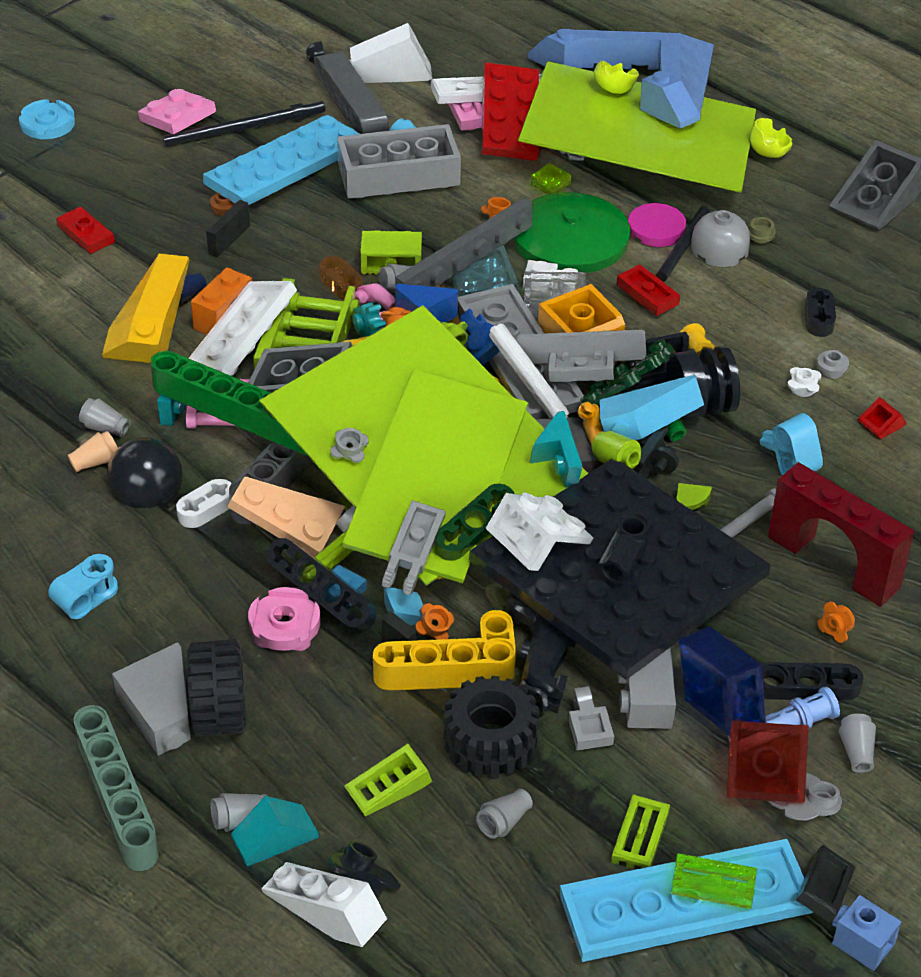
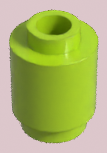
M600 432L592 442V453L599 462L606 463L613 459L614 461H621L631 469H634L640 462V444L636 440L617 432Z

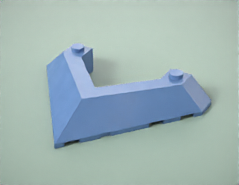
M560 29L557 33L546 36L527 53V58L543 66H546L547 61L580 69L594 68V63L598 64L601 60L609 63L611 66L622 63L623 69H632V65H648V70L659 71L642 79L640 110L678 128H682L700 120L714 44L681 33Z

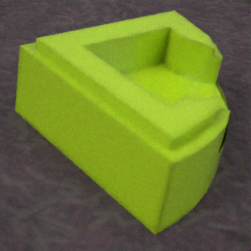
M679 483L677 501L691 510L697 509L702 505L705 506L710 500L712 487Z

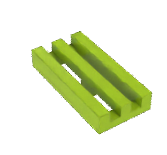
M633 794L612 853L611 863L619 865L620 861L627 863L626 867L634 869L635 865L642 868L651 867L667 821L670 805ZM638 807H644L645 810L631 852L625 851L624 848ZM655 810L659 812L646 854L642 856L639 855L653 811Z

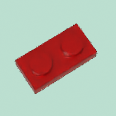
M641 264L617 275L616 285L655 316L679 305L680 294Z

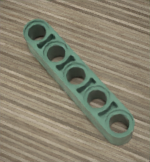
M85 706L79 709L73 718L79 750L124 863L128 868L135 871L148 870L157 863L159 858L155 827L107 712L100 706Z

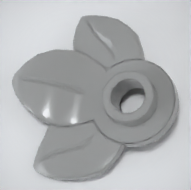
M787 769L786 771L787 787L764 790V796L771 805L779 809H785V816L795 820H811L817 816L832 815L837 813L842 805L840 791L835 785L820 781L818 777L793 769Z

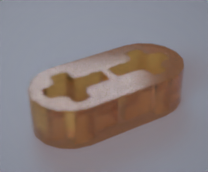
M329 256L320 261L321 281L339 298L345 299L349 286L355 287L356 292L357 288L363 285L362 276L344 259L337 256Z

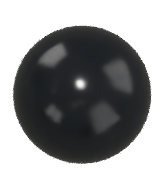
M141 437L127 441L114 452L107 467V482L112 495L120 503L134 508H151L162 505L178 493L182 484V465L177 454L167 444L154 438Z

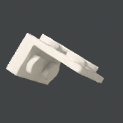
M506 493L486 527L524 566L534 571H539L556 541L590 544L593 540V537L584 529L585 524L576 517L568 515L562 509L563 504L549 495L536 497L529 493H522V495Z

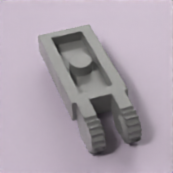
M412 500L389 554V564L382 581L383 587H391L395 581L398 566L410 570L403 584V593L411 596L419 574H422L435 544L437 532L445 519L446 511Z

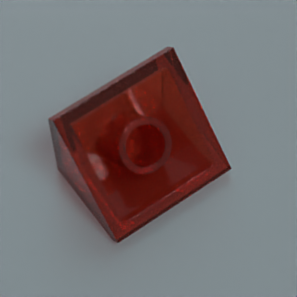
M731 721L727 798L805 804L809 726Z

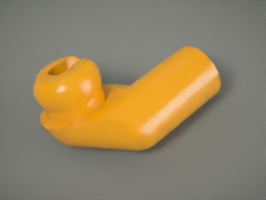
M584 402L578 408V416L583 419V427L592 445L596 435L603 432L600 408L597 404Z

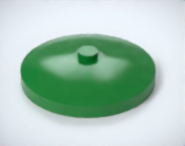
M561 192L544 195L532 200V227L513 238L515 248L527 261H545L558 264V270L572 268L578 270V274H586L605 269L622 258L629 245L630 225L620 209L602 198L584 193Z

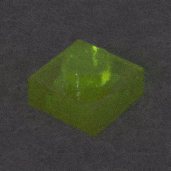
M550 163L531 175V185L546 194L558 193L571 184V174Z

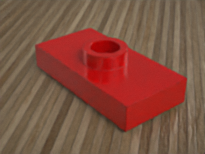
M81 206L56 218L57 226L89 254L115 242L114 234Z

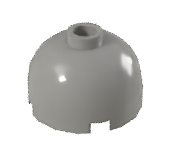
M726 210L713 211L704 215L694 226L690 249L697 259L698 254L705 258V263L717 267L734 266L739 264L740 258L745 257L746 259L748 256L750 231L745 221L738 215Z

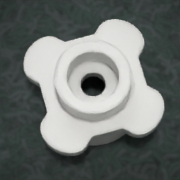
M794 367L790 370L792 379L788 381V387L794 394L808 397L819 391L817 382L821 379L820 372Z

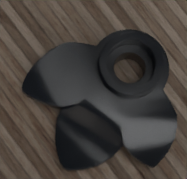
M350 841L347 847H342L340 852H333L329 858V865L336 873L369 883L375 897H380L383 886L391 889H399L401 887L392 873L375 864L377 854L363 843Z

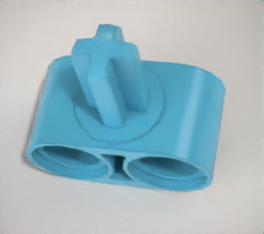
M799 413L775 426L772 431L766 430L762 433L763 437L759 440L760 445L775 451L778 467L782 475L798 462L813 471L822 468L823 458L817 428L812 418L807 414Z

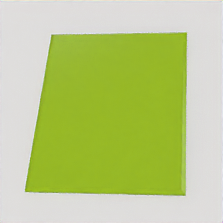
M547 61L518 141L734 192H742L756 109L704 97L700 120L678 128L640 110L641 82L636 81L634 86L626 93L612 94L598 84L593 71Z
M422 305L260 399V403L351 504L357 508L413 368L506 396H513ZM527 410L499 484L509 486L518 495L529 493L536 497H544L545 495L553 497L567 487L564 486L561 475H556L553 460L530 463L533 445L544 431V428ZM345 428H354L368 437V445L363 449L364 459L361 462L354 463L351 459L343 457L336 459L331 455V448L336 444L335 434L337 431ZM583 467L580 479L588 474ZM502 499L499 501L493 500L492 507L501 502ZM489 533L477 544V546L485 540L492 537L493 535ZM423 571L422 574H419L418 578L427 586L440 576Z

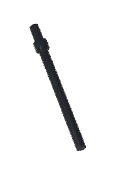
M323 101L307 105L298 103L290 105V108L191 129L176 134H168L162 136L163 143L167 147L291 119L294 122L304 120L305 116L325 112V104Z

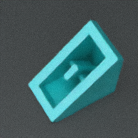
M264 796L231 833V838L248 867L319 838V833L302 804Z

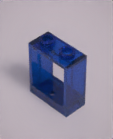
M710 626L679 639L685 701L734 741L766 728L761 664ZM718 678L722 681V687L718 685Z

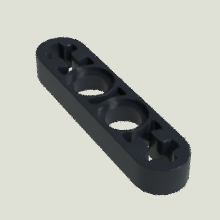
M279 538L270 545L267 553L269 563L341 622L357 630L368 629L374 624L377 610L373 602L306 549L286 538ZM284 549L287 550L288 555L297 560L294 564L283 560L284 557L281 553ZM314 565L316 576L311 582L305 583L302 577L303 571L307 566ZM338 584L341 589L340 597L335 602L330 603L327 599V591L332 585ZM349 603L361 608L360 611L363 613L361 619L356 618L357 615L349 608H346Z
M732 662L722 668L719 687L725 696L733 699L792 700L797 697L805 699L817 694L820 688L826 686L832 690L837 700H853L861 692L863 674L856 666L846 663ZM767 676H774L779 678L782 684L772 686L763 679ZM807 676L812 677L819 684L807 686L800 679ZM733 678H738L739 683H735ZM753 678H757L756 684H753Z

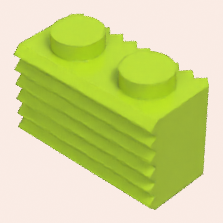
M362 231V274L368 273L371 275L374 273L377 275L381 267H386L388 263L414 266L422 261V232Z

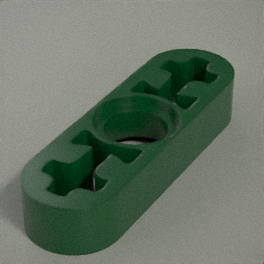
M493 484L472 500L438 530L435 540V551L438 556L448 561L458 560L490 533L486 527L501 503L498 502L492 507L493 499L499 501L503 499L506 493L515 494L514 491L505 484ZM470 516H478L484 520L485 524L482 527L473 528L465 520ZM458 537L457 546L453 543L448 546L445 545V539L451 542Z

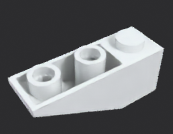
M286 862L282 867L278 868L274 872L273 877L261 888L264 894L333 939L363 947L387 920L369 883Z

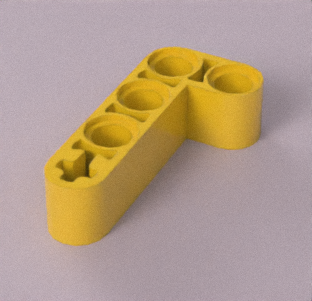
M501 610L488 611L481 617L480 638L381 643L373 651L374 683L383 690L461 688V684L469 680L473 683L476 677L484 676V679H491V676H500L499 680L506 681L507 678L512 680L515 673L516 653L512 618L508 613Z

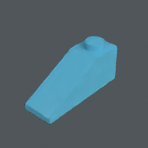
M696 375L600 399V420L604 431H614L633 440H639L703 406L704 401Z

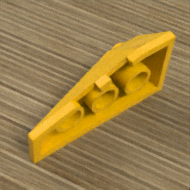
M158 254L109 327L102 353L103 358L151 363L153 355L161 351H168L190 261L189 257Z

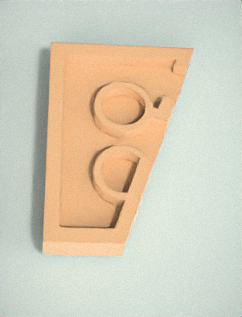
M249 477L243 478L227 505L229 509L276 537L286 538L298 543L313 556L323 550L337 520L345 508L344 505Z

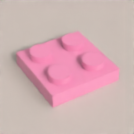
M175 89L170 91L168 96L149 102L147 107L138 111L141 122L176 134L215 113L216 108L214 101L186 92L183 89Z

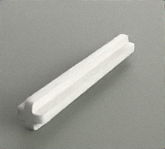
M502 323L493 326L490 329L489 337L548 417L553 419L557 412L564 411L566 418H568L569 411L506 326Z

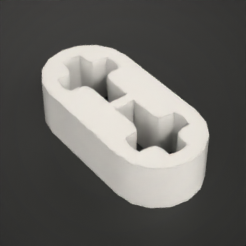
M214 479L179 499L176 504L179 523L184 527L197 528L229 510L227 505L230 502L229 487L232 483L225 479Z

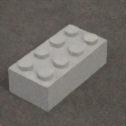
M449 124L337 137L338 166L347 198H364L366 196L382 194L391 195L399 192H417L425 189L448 188L460 185L461 156Z

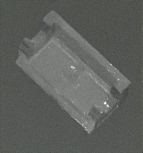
M525 271L524 302L532 315L538 317L539 303L586 286V272Z

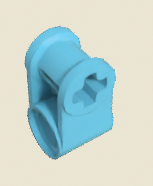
M95 554L87 557L82 563L67 573L58 576L51 583L48 589L49 598L72 619H80L86 616L92 609L112 598L118 591V582L112 576L114 570L112 559L104 554Z

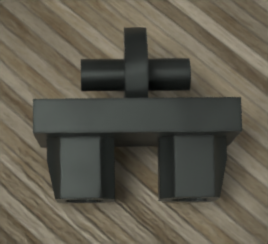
M667 426L642 439L636 440L641 446V459L632 470L647 480L653 471L657 474L672 473L679 464L675 449L672 446L667 447L664 443L663 438L668 432Z

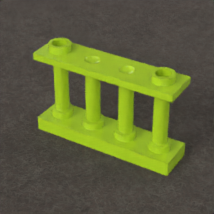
M282 279V281H291L295 286V279ZM348 287L344 301L300 296L299 292H295L290 299L289 305L280 311L273 320L271 328L261 336L253 358L254 370L264 349L341 343L346 340L352 323V316L354 315L353 309L360 306V300L355 299V287ZM303 308L340 313L338 321L295 316L293 311ZM299 328L331 332L333 336L331 341L286 335V330Z

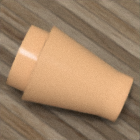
M108 431L102 434L97 432L74 452L68 454L67 457L77 473L83 469L109 463L112 455L118 448Z

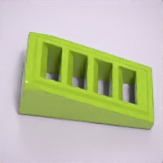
M406 744L344 786L366 817L421 790L433 781L427 768L410 745ZM408 767L411 773L405 775L402 770ZM395 774L399 779V781H397L394 784L389 779V776ZM380 780L387 788L382 792L375 785ZM366 787L374 796L369 801L361 792Z

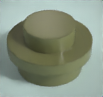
M756 217L747 226L750 231V239L756 243L762 244L772 241L776 236V228L773 221L769 218Z

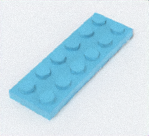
M325 115L204 173L203 184L220 193L225 198L230 199L233 203L242 200L250 205L338 161L337 137L360 133L337 121L335 118Z
M787 839L560 885L559 893L582 962L813 913V911L796 900L803 884L804 876Z

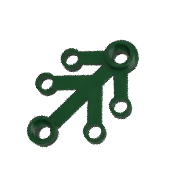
M664 339L658 340L647 348L650 352L648 356L630 369L626 360L615 364L614 380L611 381L609 386L605 380L589 383L587 388L590 392L585 394L580 401L582 403L590 402L591 404H597L600 408V399L611 397L633 386L642 379V374L666 363L669 355L676 353L670 342L666 343Z

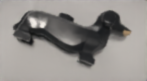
M510 593L506 604L507 613L511 616L514 624L527 625L532 631V641L524 639L519 660L526 662L520 685L528 689L527 695L532 694L536 702L540 703L542 712L548 711L550 708L554 713H558L568 676L560 675L558 678H554L565 659L568 646L575 648L576 642Z

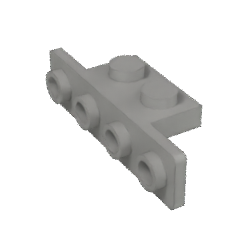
M644 330L521 334L517 336L518 344L533 364L549 363V382L569 383L572 381L592 380L600 382L603 380H614V361L643 360L646 357Z

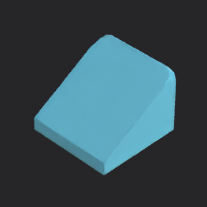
M384 588V604L388 613H394L410 626L420 621L422 616L420 609L423 603L418 592H413L410 596L404 594L402 589Z

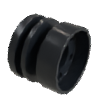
M726 345L714 347V349L705 348L701 350L699 356L694 350L669 355L666 367L667 382L696 375L704 401L703 406L681 417V420L704 416L707 409L712 415L720 414L722 411L726 413L737 410L741 396L740 379L737 364L730 348Z

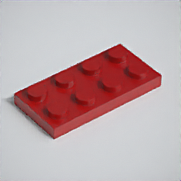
M485 62L483 68L481 154L537 161L539 146L518 140L539 85V69Z

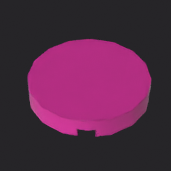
M644 204L635 208L629 214L630 236L634 239L635 236L641 239V243L646 246L666 247L673 245L686 229V219L683 213L667 204Z

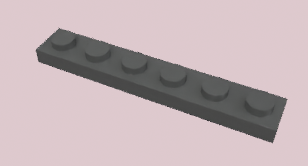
M526 198L517 201L395 277V286L396 284L436 287L450 277L463 271L469 265L532 227L533 202Z

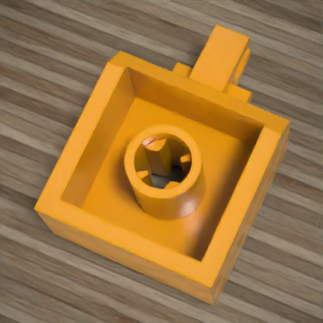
M592 284L539 303L538 324L544 334L625 330L622 314Z

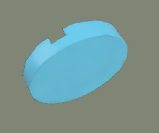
M46 99L35 101L22 109L21 116H19L20 128L24 134L31 138L54 139L72 130L75 125L74 110L69 104L60 100H56V103H49V100Z

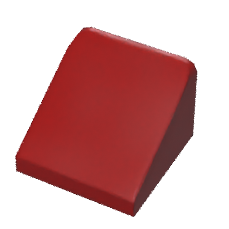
M880 396L857 419L859 423L879 439L892 434L907 424L903 415Z

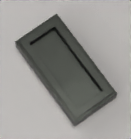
M237 201L206 231L209 255L218 258L250 227L248 202Z
M821 845L814 854L796 900L831 923L838 915L855 866L826 846Z

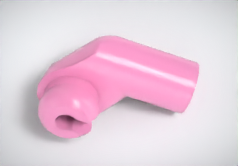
M380 284L362 285L356 289L355 299L360 300V306L371 302H378L386 310L396 306L395 297Z

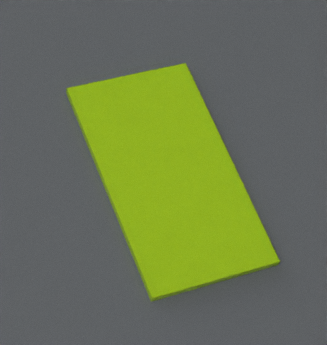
M413 368L342 542V547L389 561V554L412 500L446 511L443 526L485 489L493 484H499L528 402ZM470 516L465 520L473 528H479L485 524L484 520L478 516ZM458 537L451 542L445 539V545L448 546L453 543L457 546ZM434 544L424 572L463 584L471 564L469 561L470 551L458 560L448 561L438 556Z

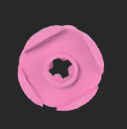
M290 587L275 588L268 591L269 596L264 597L260 601L258 597L252 602L248 611L249 630L254 637V643L260 648L303 651L310 646L311 640L319 631V606L316 601L314 604L303 590ZM284 615L289 616L290 619L287 622L277 621L281 620Z

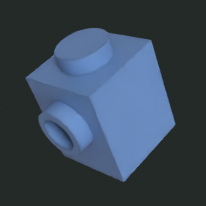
M859 895L850 907L843 905L838 915L834 918L832 925L836 927L832 944L874 971L895 945L902 921Z

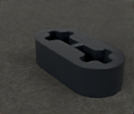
M814 288L807 292L805 318L806 328L810 334L826 337L833 333L836 320L835 300L833 294L827 289Z

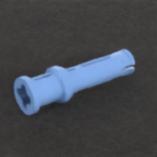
M824 686L818 690L817 694L805 699L798 697L792 699L788 707L729 730L728 738L734 751L740 753L797 728L806 731L815 722L825 718L835 719L840 716V707L832 690Z

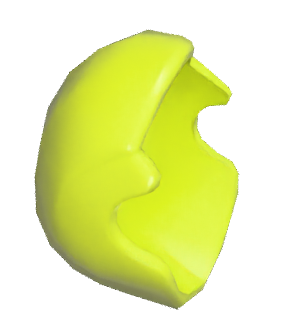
M602 60L596 65L594 70V76L598 84L612 94L628 92L640 75L634 68L628 73L624 72L622 63L611 66Z
M769 118L755 120L751 130L750 144L757 153L768 158H780L791 150L792 138L786 134L785 128L779 131L775 130L772 125L773 121Z

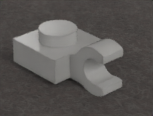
M589 686L574 688L576 699L573 700V706L575 711H569L568 721L576 750L613 745L614 734L606 706L594 707Z

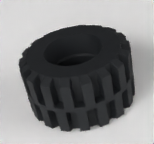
M236 639L191 642L187 650V675L193 731L197 737L243 733L246 726L242 655L238 641Z
M484 676L476 677L473 683L467 680L461 684V689L455 688L451 692V699L446 701L444 711V747L446 753H450V760L454 764L460 763V769L466 773L472 770L474 771V776L483 777V774H491V778H499L500 773H505L506 776L514 774L515 768L523 769L527 765V759L532 760L535 754L539 722V709L536 706V700L532 694L527 695V688L523 685L515 686V681L509 678L503 681L499 680L500 676H491V679H484ZM483 724H497L503 726V728L485 729L479 726Z

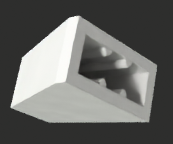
M409 23L350 47L351 59L349 61L364 83L411 82L432 79L431 64Z

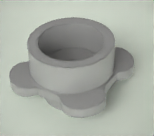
M345 428L337 431L335 434L336 444L331 448V455L336 459L343 457L351 459L354 463L361 462L364 459L363 449L368 445V437L354 428Z

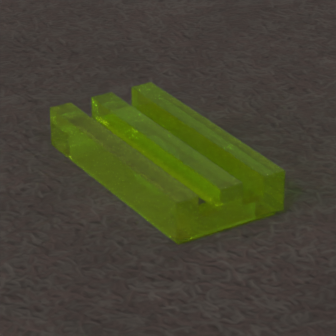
M678 853L671 894L751 909L757 868ZM683 869H685V870H690V871H695V872L706 873L707 876H706V875H701V874L690 873V872H684ZM723 877L747 881V883L723 879Z

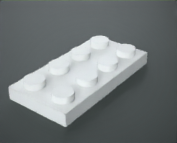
M249 281L189 359L230 376L234 375L238 370V365L245 356L254 350L259 338L271 328L273 320L280 311L289 305L291 297L297 291L291 281Z

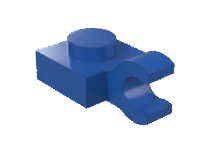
M469 308L460 316L461 322L467 323V330L471 334L468 336L466 347L483 366L500 352L489 337L490 329L494 325L486 322L482 314L475 318L472 309Z

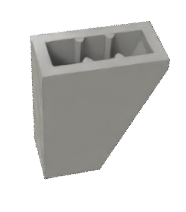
M178 642L112 673L117 700L157 756L176 749L183 743L191 740L181 646Z

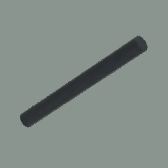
M701 206L657 272L656 277L661 281L665 282L687 250L691 243L694 226L704 215L710 213L707 207Z

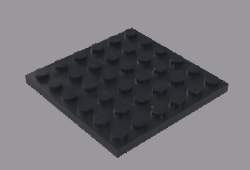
M610 459L581 478L579 483L572 484L553 496L563 504L562 509L568 515L576 517L585 524L584 529L593 537L590 544L556 541L539 571L529 570L494 536L469 552V561L626 680L768 576L771 564L624 463L614 461L613 459ZM628 512L640 513L650 523L646 553L638 559L627 581H621L618 584L606 581L604 576L598 572V564L617 530L618 518Z

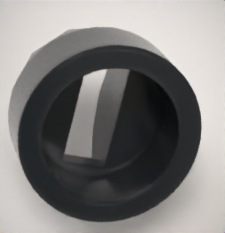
M322 41L312 43L306 49L307 59L313 64L316 56L325 55Z

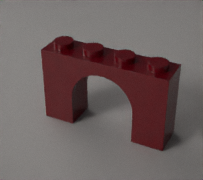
M799 462L796 463L777 481L768 538L796 554L816 536L819 519L834 524L847 535L857 554V568L852 590L882 607L901 588L914 530Z

